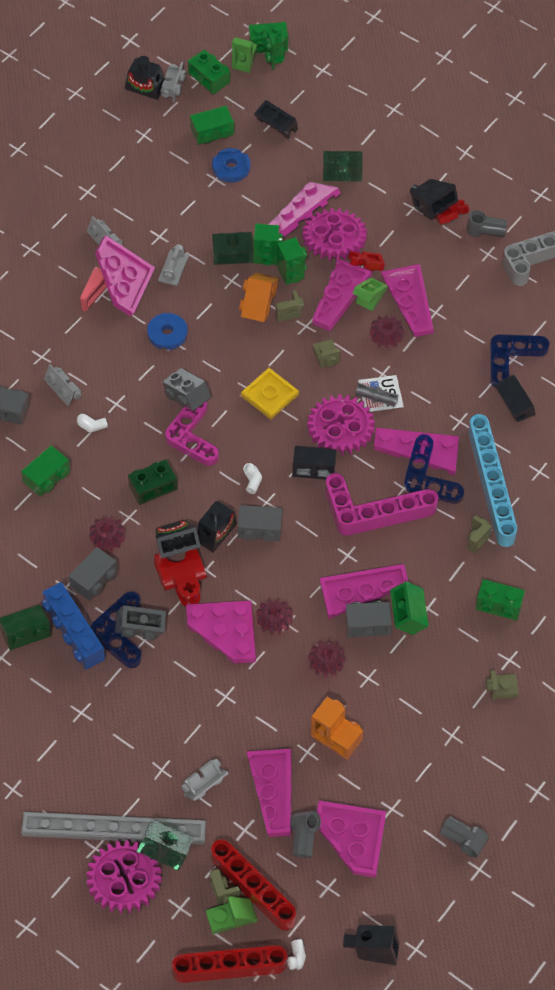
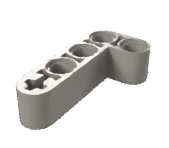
M555 231L511 244L505 248L502 264L513 284L517 286L527 284L531 265L555 258Z

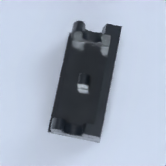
M265 100L254 113L257 120L260 122L264 121L283 133L287 139L290 138L289 133L291 130L294 133L298 130L296 118L268 100Z
M515 374L494 384L517 422L536 415L532 401Z
M295 446L292 477L326 480L330 474L335 473L337 449Z

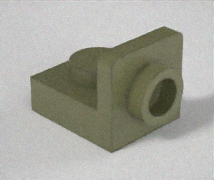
M296 290L292 291L291 301L276 303L277 322L301 317V309L304 308L302 297H298Z
M332 339L313 344V351L320 368L331 367L340 363L339 348L336 349Z
M476 515L472 518L471 528L473 531L468 537V550L474 554L491 537L492 529L487 520Z
M491 670L489 678H486V690L491 692V699L518 698L516 674L496 675L495 670Z
M219 869L210 871L209 881L217 905L228 904V897L240 898L238 886L228 889L225 876L221 877Z

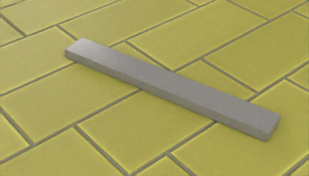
M24 812L21 833L22 836L205 845L206 821Z

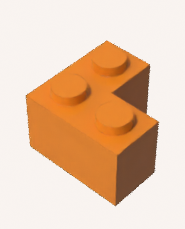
M256 272L248 277V280L245 279L243 285L245 297L241 299L239 311H242L241 317L261 322L268 320L271 301L276 297L279 277Z
M326 697L311 717V737L345 759H348L363 740V730L356 722H350L345 719L346 708H344L341 702Z

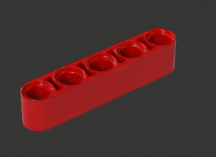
M222 839L215 841L211 847L212 863L236 887L238 886L240 891L280 930L287 931L292 929L296 922L295 907L228 841ZM219 851H225L227 853L225 856L216 855V853ZM238 866L241 867L243 870L240 872H234L232 868ZM251 882H256L259 884L255 888H251L248 886V884ZM273 898L275 901L268 904L264 902V899ZM286 913L289 914L291 918L285 920L280 918V915Z
M275 945L177 955L172 961V974L174 979L180 983L280 974L287 968V951L283 947ZM273 957H280L283 959L280 963H274L271 961ZM250 959H257L259 963L257 965H250L248 961ZM233 961L236 965L230 968L226 967L224 963ZM204 963L212 965L208 970H204L200 966ZM181 965H185L189 968L185 972H180L177 970V968Z

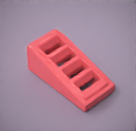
M98 267L94 268L80 297L81 308L84 312L89 309L107 288L101 269Z

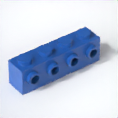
M60 582L42 591V606L47 613L51 614L55 627L63 633L62 637L67 646L70 645L73 649V655L77 662H81L85 670L105 660L103 646L63 583Z

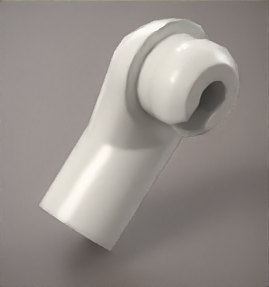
M80 414L77 417V424L88 432L108 428L105 418L94 420L86 414Z
M247 463L243 467V471L249 480L246 491L250 494H255L262 480V475L256 466L252 463Z
M297 939L291 942L294 957H289L287 960L290 970L302 969L306 959L303 941Z

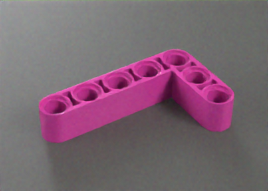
M333 473L326 479V497L337 530L342 535L357 534L429 517L437 511L438 495L434 490L426 489L353 506L343 476Z

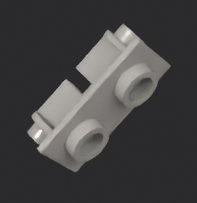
M181 62L180 67L171 64L167 68L165 80L161 88V95L165 98L173 97V103H175L176 97L180 96L182 89L181 81L184 82L186 77V70H183V62Z
M94 216L91 218L87 233L98 245L106 235L123 246L122 240L114 233L111 234L112 230L103 220H96Z
M177 244L172 250L170 249L159 276V282L178 285L189 254L184 253L182 245Z
M51 364L48 366L44 377L45 382L67 406H70L73 398L77 400L82 396L80 388L73 382H69L70 378L63 372L62 368L53 367Z
M217 759L210 760L199 769L203 775L201 778L195 772L183 781L181 786L185 792L183 795L193 801L200 799L206 794L208 789L221 783L223 778L229 773L219 768L221 764Z

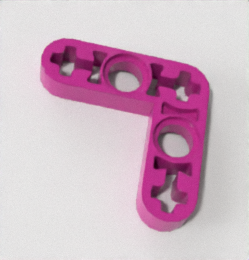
M207 401L202 404V408L198 407L195 410V415L193 414L194 410L192 411L184 407L166 429V442L204 465H215L219 460L217 447L191 433L207 413ZM183 418H190L192 422L185 425L181 423V420ZM178 432V437L171 438V435H176ZM189 442H195L198 446L194 449H189L186 445ZM213 453V456L206 457V454Z

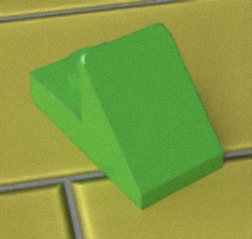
M234 37L232 41V69L250 73L257 44Z
M370 277L355 286L352 294L358 296L356 300L358 305L373 311L387 290L388 285Z
M228 897V904L206 910L212 935L257 922L251 900L246 898Z

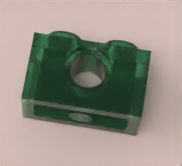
M323 151V181H362V151Z
M252 232L212 234L214 265L253 263Z
M151 819L142 836L137 852L179 871L187 857L193 837Z

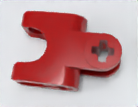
M197 548L186 551L185 558L180 562H171L166 557L161 558L160 553L154 554V566L164 591L175 588L179 601L184 607L188 604H199L201 596L198 581L206 579V572Z

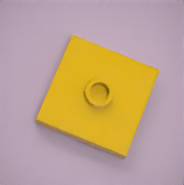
M270 368L265 370L241 392L242 398L270 420L299 395V390Z

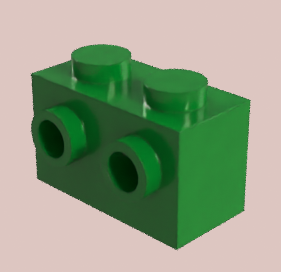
M286 22L249 25V41L257 44L255 54L267 52L265 39H267L268 30L271 35L276 33L284 35V51H288Z
M205 49L188 60V74L213 95L230 83L229 68L219 62L213 54H210Z
M227 106L190 115V128L198 145L234 135V121Z
M255 224L254 264L277 265V243L283 241V234L279 233V225Z
M296 237L277 243V269L286 285L303 280L305 270H307L305 263L307 253L305 248L300 246Z
M51 445L21 471L22 482L41 497L44 493L50 492L60 479L67 477L70 472L69 459Z
M483 579L477 598L476 610L518 621L525 590Z
M407 581L392 588L390 593L395 628L411 635L428 628L424 589Z

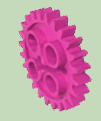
M333 208L330 209V212L323 209V214L316 212L315 217L311 216L309 220L305 221V226H303L304 245L308 246V251L314 250V255L320 253L321 259L328 256L329 261L332 257L339 261V257L342 256L346 260L350 251L360 253V248H364L367 238L365 223H361V218L355 219V213L348 215L349 210L342 213L341 208L337 212H334Z
M339 394L338 399H335L330 395V401L322 398V404L317 402L316 409L311 408V415H308L307 429H309V436H312V442H318L317 448L325 446L327 449H337L336 452L340 451L341 456L344 455V451H348L352 455V449L359 452L360 445L366 447L367 441H371V436L374 435L375 421L373 420V413H370V407L364 408V401L358 404L357 397L349 400V395H347L345 399H342L341 394Z
M126 840L124 846H121L120 842L117 841L115 848L107 844L108 851L100 848V857L93 855L95 863H89L88 867L91 871L86 872V876L89 879L86 881L87 887H90V896L95 895L94 902L102 901V909L109 905L110 913L115 908H118L120 915H122L124 909H127L128 913L131 914L132 907L141 911V903L149 906L148 898L155 899L153 891L159 892L160 887L158 883L162 882L161 876H159L161 874V867H157L159 865L158 859H153V852L146 854V846L139 850L138 842H135L130 847L128 840ZM117 860L125 878H128V885L134 892L133 894L129 893L123 877H120L119 868L114 861ZM127 860L135 861L130 866L124 864ZM108 869L114 871L111 875L103 874ZM138 879L145 881L142 885L134 884ZM116 889L124 891L120 895L113 894V891Z

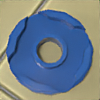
M228 148L221 150L212 160L214 175L224 182L234 183L241 181L250 172L251 161L248 155L242 153L239 149ZM234 163L236 166L228 167L227 164Z
M163 313L157 315L150 320L147 326L148 339L151 344L159 349L161 347L166 348V350L178 348L186 340L187 324L184 319L176 314ZM170 329L173 332L171 334H164L162 331Z

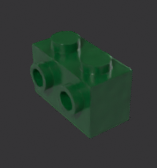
M166 459L154 462L146 468L137 469L128 475L129 487L139 505L178 490L177 478Z
M40 605L0 618L1 634L9 650L51 637L49 621Z

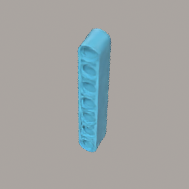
M476 414L470 419V442L496 540L499 545L510 547L516 539L517 524L489 420L482 414Z

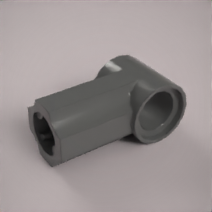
M472 211L469 215L466 229L468 234L474 237L481 236L482 234L505 237L507 220L487 217L482 211Z
M315 811L296 812L290 820L291 828L295 832L292 856L312 858L314 832L320 828V816Z
M451 816L447 818L440 831V835L458 844L464 853L474 858L478 857L489 840L488 834L478 827L470 828Z

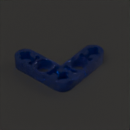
M499 334L493 336L490 343L491 385L495 387L494 384L500 382L497 378L498 372H502V380L509 377V356H545L549 350V340L544 336ZM517 342H521L525 345V347L519 349L516 348L514 344ZM497 358H501L505 361V363L502 365H498L494 362V360Z
M427 434L419 435L415 440L404 480L406 491L409 493L422 491V486L420 485H423V481H426L425 490L433 483L440 486V491L437 493L439 501L451 504L460 503L464 498V489L460 484L426 476L434 442ZM423 441H427V445L429 446L425 447L424 455L420 454V444H422ZM421 459L425 462V466L417 469L413 466V462ZM413 479H416L417 484L420 485H415V487L412 488L411 484L408 482H412ZM444 486H447L446 491L453 492L454 489H457L458 494L460 495H456V497L453 498L451 493L445 492V496H443L442 494Z
M130 591L123 594L91 624V629L105 650L124 666L136 668L142 660L141 651L126 637H123L121 633H115L116 621L110 619L112 613L117 612L123 605L127 606L128 600L130 602L135 600L134 605L130 603L128 606L141 607L140 596ZM98 628V629L101 630V629L104 628V633H102V632H98V633H97V630H96V629ZM113 640H120L122 645L118 648H113L110 646V643ZM127 653H128L130 656H133V655L135 654L136 659L130 658V659L128 660V655H127Z

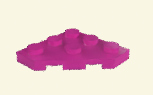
M105 235L95 255L113 305L127 315L132 316L155 267Z
M251 601L186 605L188 629L203 637L205 642L217 651L219 650L225 654L227 659L234 664L256 662Z
M319 801L317 813L320 816L321 825L318 830L352 874L376 878L386 811Z

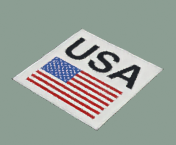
M396 375L358 380L359 383L374 388L380 387L386 392L399 395L395 407L379 402L376 404L372 402L373 400L362 397L364 408L370 407V412L404 407Z

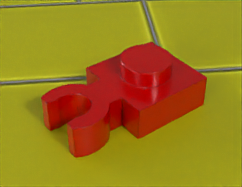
M463 199L458 200L457 203L439 214L435 219L440 225L449 223L457 219L458 214L468 213L469 206L464 203Z
M350 251L348 259L351 260L350 265H363L365 269L370 271H383L385 266L383 257L379 253L362 251V254L356 251Z

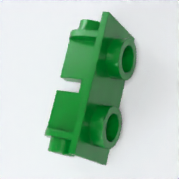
M268 30L267 39H265L267 49L265 59L267 63H270L272 69L275 70V64H280L284 61L285 37L282 33L271 35Z

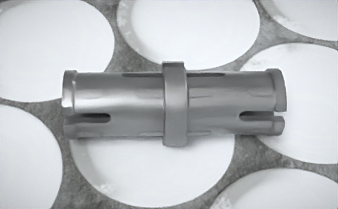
M362 383L358 384L355 393L356 396L373 400V403H384L392 407L396 406L399 397L398 394L386 392L380 387L374 388Z

